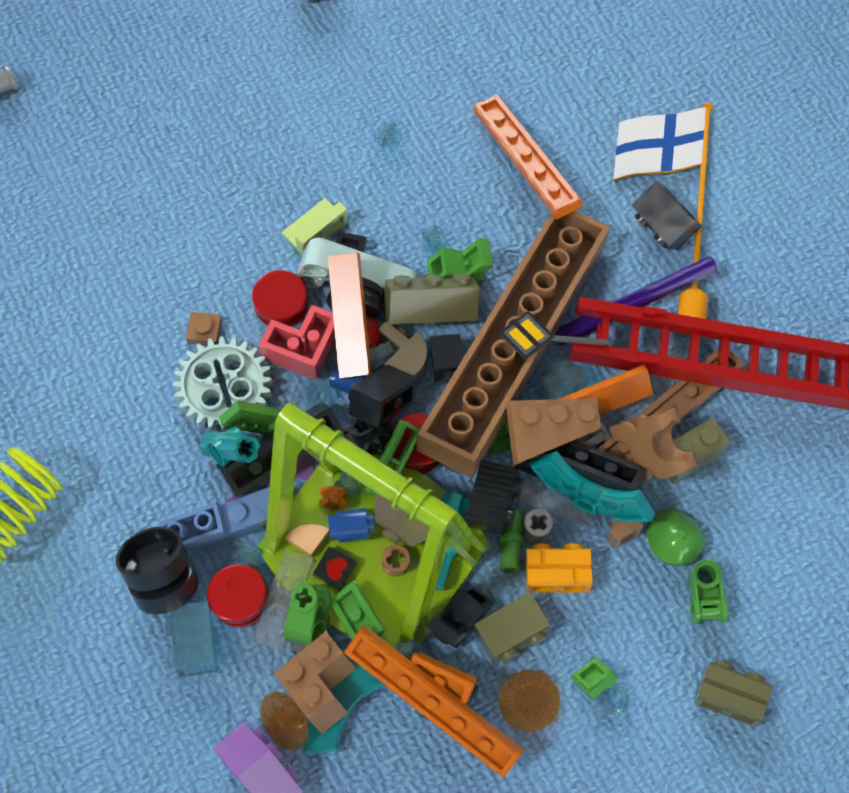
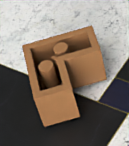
M325 631L274 674L308 720L322 734L348 713L331 689L356 668Z

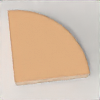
M306 524L290 531L285 536V540L312 558L330 531L321 525Z

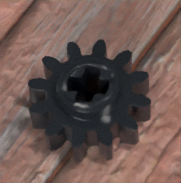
M358 418L351 419L352 424L350 427L342 428L345 434L343 437L372 456L378 453L383 454L385 445L388 444L395 431L390 421L377 428Z

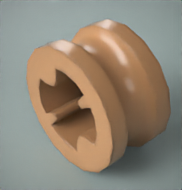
M400 545L387 547L382 554L383 570L393 577L404 575L410 567V555L406 548ZM393 554H399V559L402 556L405 559L400 562V567L393 568V563L390 565L387 563V561L392 559Z

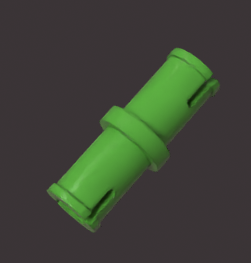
M514 508L516 512L512 527L506 526L504 535L499 537V544L502 546L499 571L505 574H517L520 570V550L524 546L525 540L522 536L525 512L519 508Z

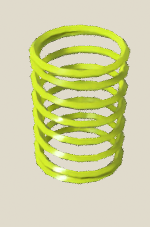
M8 447L7 455L40 481L50 492L49 494L30 484L11 467L0 461V470L21 484L40 504H35L24 498L0 480V489L14 499L30 516L28 517L0 500V509L19 527L18 529L0 518V531L7 538L5 539L0 536V543L13 548L17 546V541L12 533L21 536L26 535L27 529L22 521L31 524L36 523L37 516L32 509L41 512L46 511L47 505L43 498L56 499V491H62L63 485L34 458L18 448ZM0 545V563H3V560L7 558V553Z

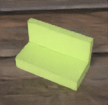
M324 198L282 231V235L303 254L311 239L322 238L328 240L348 224L347 208L340 201L333 206Z

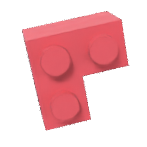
M311 305L300 330L271 319L259 344L261 356L265 357L266 362L317 381L336 343L333 312Z

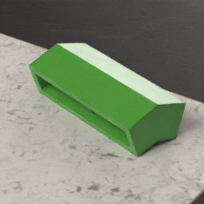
M400 420L380 461L389 466L390 462L396 464L394 470L401 474L417 443L420 429L406 421ZM407 429L413 432L401 456L396 460L393 456ZM368 487L365 488V491L374 495V491Z

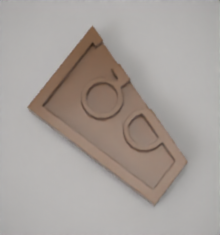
M597 398L519 400L506 403L513 466L601 429Z

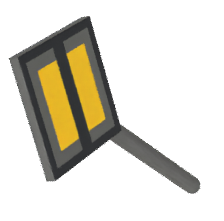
M529 311L499 332L524 360L528 359L550 341L603 346L610 344V341L606 339L552 335Z

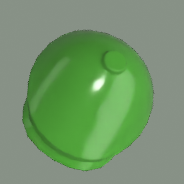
M672 508L659 510L655 513L653 520L647 522L646 533L652 552L658 559L670 566L680 567L691 564L698 558L705 547L706 540L701 527L690 516Z

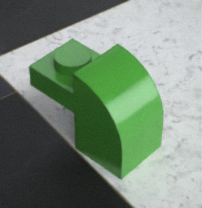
M478 238L463 251L441 248L427 260L428 274L439 275L440 277H453L454 274L464 273L473 276L478 285L485 282L484 273L493 267L489 240Z

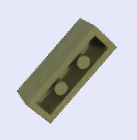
M464 273L454 274L453 277H440L434 274L425 275L423 278H411L404 275L395 276L394 279H385L383 313L389 325L477 321L480 287L473 276Z

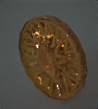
M524 670L514 673L505 681L500 690L499 707L501 714L510 726L519 731L536 732L545 729L554 721L559 711L560 696L556 685L548 676L538 671Z
M274 691L265 695L260 702V716L267 734L283 749L293 751L301 748L307 741L308 728L306 719L299 706L292 698L282 692Z

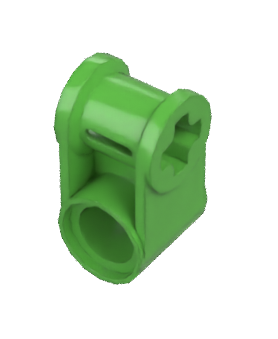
M712 560L699 561L688 576L692 623L699 624L702 620L718 619L720 623L727 622L728 609L724 595L721 569ZM697 572H707L711 576L712 583H702L698 579Z
M301 583L293 589L283 631L286 641L308 646L326 631L328 614L332 603V594L327 586L323 584L311 585Z

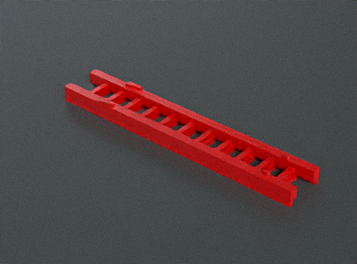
M579 297L575 308L576 314L601 318L600 324L597 326L596 339L608 340L610 320L629 323L628 349L573 343L569 361L626 371L644 365L649 375L849 410V344L667 312L665 309L649 306L642 308L586 297ZM640 326L660 329L657 354L637 351ZM670 331L690 334L687 360L668 356ZM700 336L719 339L717 365L698 362ZM730 342L749 345L747 370L728 367ZM760 347L777 350L776 375L758 372ZM789 352L806 355L804 380L787 378ZM819 358L835 360L834 386L818 383Z

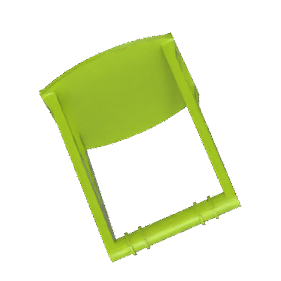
M287 403L278 414L274 426L266 534L257 545L264 561L277 580L290 594L301 583L311 585L323 584L328 587L332 597H334L340 590L313 577V572L328 546L356 560L357 565L343 588L352 581L358 583L386 629L382 634L386 638L385 641L394 648L400 647L403 653L414 654L431 631L427 627L429 621L434 615L447 607L486 553L489 543L480 529L470 528L458 511L441 501L443 493L447 492L434 481L417 470L405 467L401 474L394 470L396 464L390 462L389 466L380 461L381 453L372 456L343 437L341 430L334 431L328 427L324 419L317 420L295 404ZM304 449L320 464L293 498L297 457L300 451ZM327 486L346 488L348 496L344 500L347 501V508L345 507V509L334 510V507L329 510V506L327 509L321 508L319 501L323 497L320 495V489ZM366 487L391 502V507L394 510L400 508L410 515L409 519L411 521L418 520L429 528L425 541L413 547L401 541L397 544L405 547L410 555V567L404 575L399 577L390 576L383 570L382 554L387 547L396 544L382 535L385 529L375 522V498L373 494L365 491ZM366 508L367 514L373 513L375 532L369 533L370 539L339 543V540L331 541L329 533L312 558L285 540V536L290 531L302 525L317 524L329 529L328 516L336 515V511ZM451 548L457 556L455 559H452L443 591H435L445 554ZM393 554L392 559L387 561L389 565L393 563V568L400 567V562L405 559L403 556L399 559V554ZM330 605V626L348 635Z

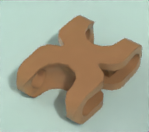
M676 407L660 410L652 416L640 415L609 427L613 441L623 442L629 447L633 456V464L646 468L644 482L649 481L653 476L665 479L680 475L697 467L693 453L680 450L673 441L671 432L673 425L681 422Z

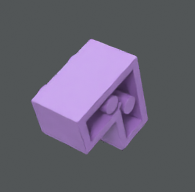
M243 722L213 748L249 793H304L296 784L301 779L288 763L284 767L281 765L279 760L283 758V755L271 741L269 742L258 727L252 731Z

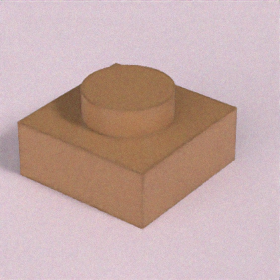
M191 312L186 336L187 343L195 345L199 343L200 345L208 346V339H211L214 345L218 344L222 323L221 315Z
M615 521L610 526L611 530L607 537V541L612 549L618 548L639 535L643 523Z

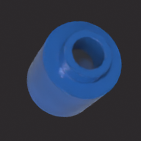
M366 508L336 511V515L328 516L331 541L339 540V543L368 540L370 539L369 533L375 532L373 513L367 514Z

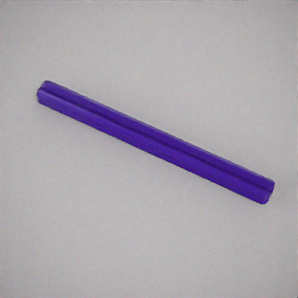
M708 256L613 302L644 307L716 273V262L712 257ZM582 316L559 327L555 335L581 337L596 330L601 318ZM557 342V343H558L559 345H564V344H566L567 342Z

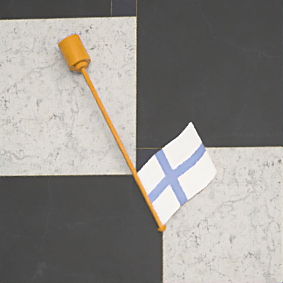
M707 102L702 108L682 113L641 116L620 122L613 182L637 175L673 173L701 166L697 221L702 225L710 111L713 110V105ZM702 227L695 234L693 263L700 260ZM698 281L692 283L691 288L679 294L677 314L707 319L709 296L698 288Z

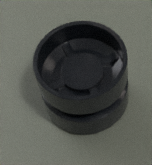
M152 527L142 530L127 539L117 552L116 566L128 586L137 607L145 613L165 614L174 611L186 604L198 589V573L188 556L180 535L174 529Z

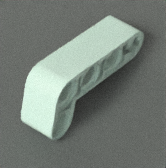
M313 238L309 241L303 251L297 275L303 280L306 287L319 288L325 280L330 282L328 256L357 252L360 254L362 277L374 281L383 289L385 279H394L395 276L399 275L419 278V274L410 268L322 238Z

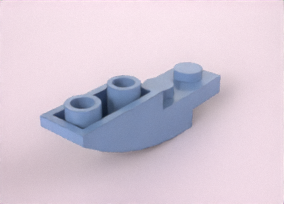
M269 487L221 505L217 502L159 522V527H168L178 532L186 550L226 542L264 530L267 523Z

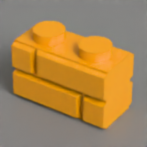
M544 543L534 544L532 549H526V593H590L592 588L591 549H583V545L576 543L566 544L564 549H551V545Z

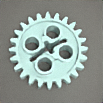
M223 336L220 337L219 344L214 345L211 339H208V347L206 348L199 343L196 344L198 352L195 354L187 351L189 361H179L183 371H174L176 379L179 380L172 384L174 390L177 391L174 394L176 402H181L179 404L181 413L187 412L186 416L189 422L197 418L198 428L203 427L207 422L210 431H214L216 425H220L222 432L227 430V427L221 426L219 419L228 407L226 406L214 367L216 361L220 363L232 405L238 400L267 406L263 398H271L272 396L271 390L268 389V387L273 386L272 378L268 377L271 375V370L269 366H265L267 364L265 357H258L259 353L256 347L248 351L247 341L238 346L235 337L232 338L229 344L225 343ZM232 363L240 364V367L236 370L227 369ZM203 372L211 373L206 379L197 378ZM239 390L249 391L244 397L235 396ZM209 399H219V402L214 406L205 405Z

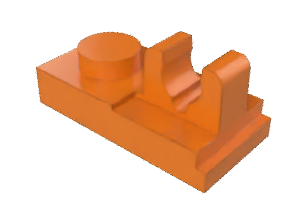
M415 652L413 654L411 662L468 705L477 678L422 652H419V654Z

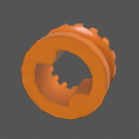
M327 486L320 489V495L323 497L319 501L321 508L327 509L328 506L329 510L334 507V510L347 508V501L344 500L348 496L346 488Z

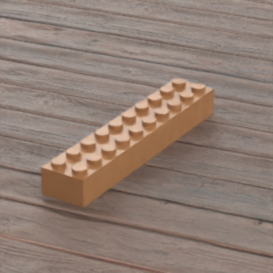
M576 211L557 220L552 214L549 215L418 432L416 451L473 478L480 466L481 460L484 459L507 419L506 403L518 400L550 342L528 359L524 360L499 332L529 311L552 335H555L606 247L610 231L609 226Z

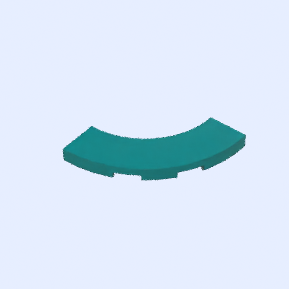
M558 451L533 457L529 463L536 475L553 492L556 493L558 490L573 501L572 505L593 515L600 513L614 517V521L629 523L650 522L655 516V512L641 490H616L596 484L571 468Z
M400 647L395 648L397 651L403 654V651ZM356 662L353 663L356 669L331 689L348 713L323 734L308 721L303 751L306 754L339 752L341 733L350 715V710L363 696L367 697L385 685Z

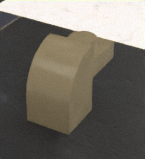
M386 321L378 329L382 337L380 343L394 353V355L384 366L388 364L417 377L418 384L424 377L427 369V346L419 332H416L408 339L407 333L399 326L393 327Z

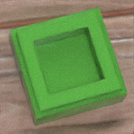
M597 657L571 675L573 683L591 700L617 682L615 674Z

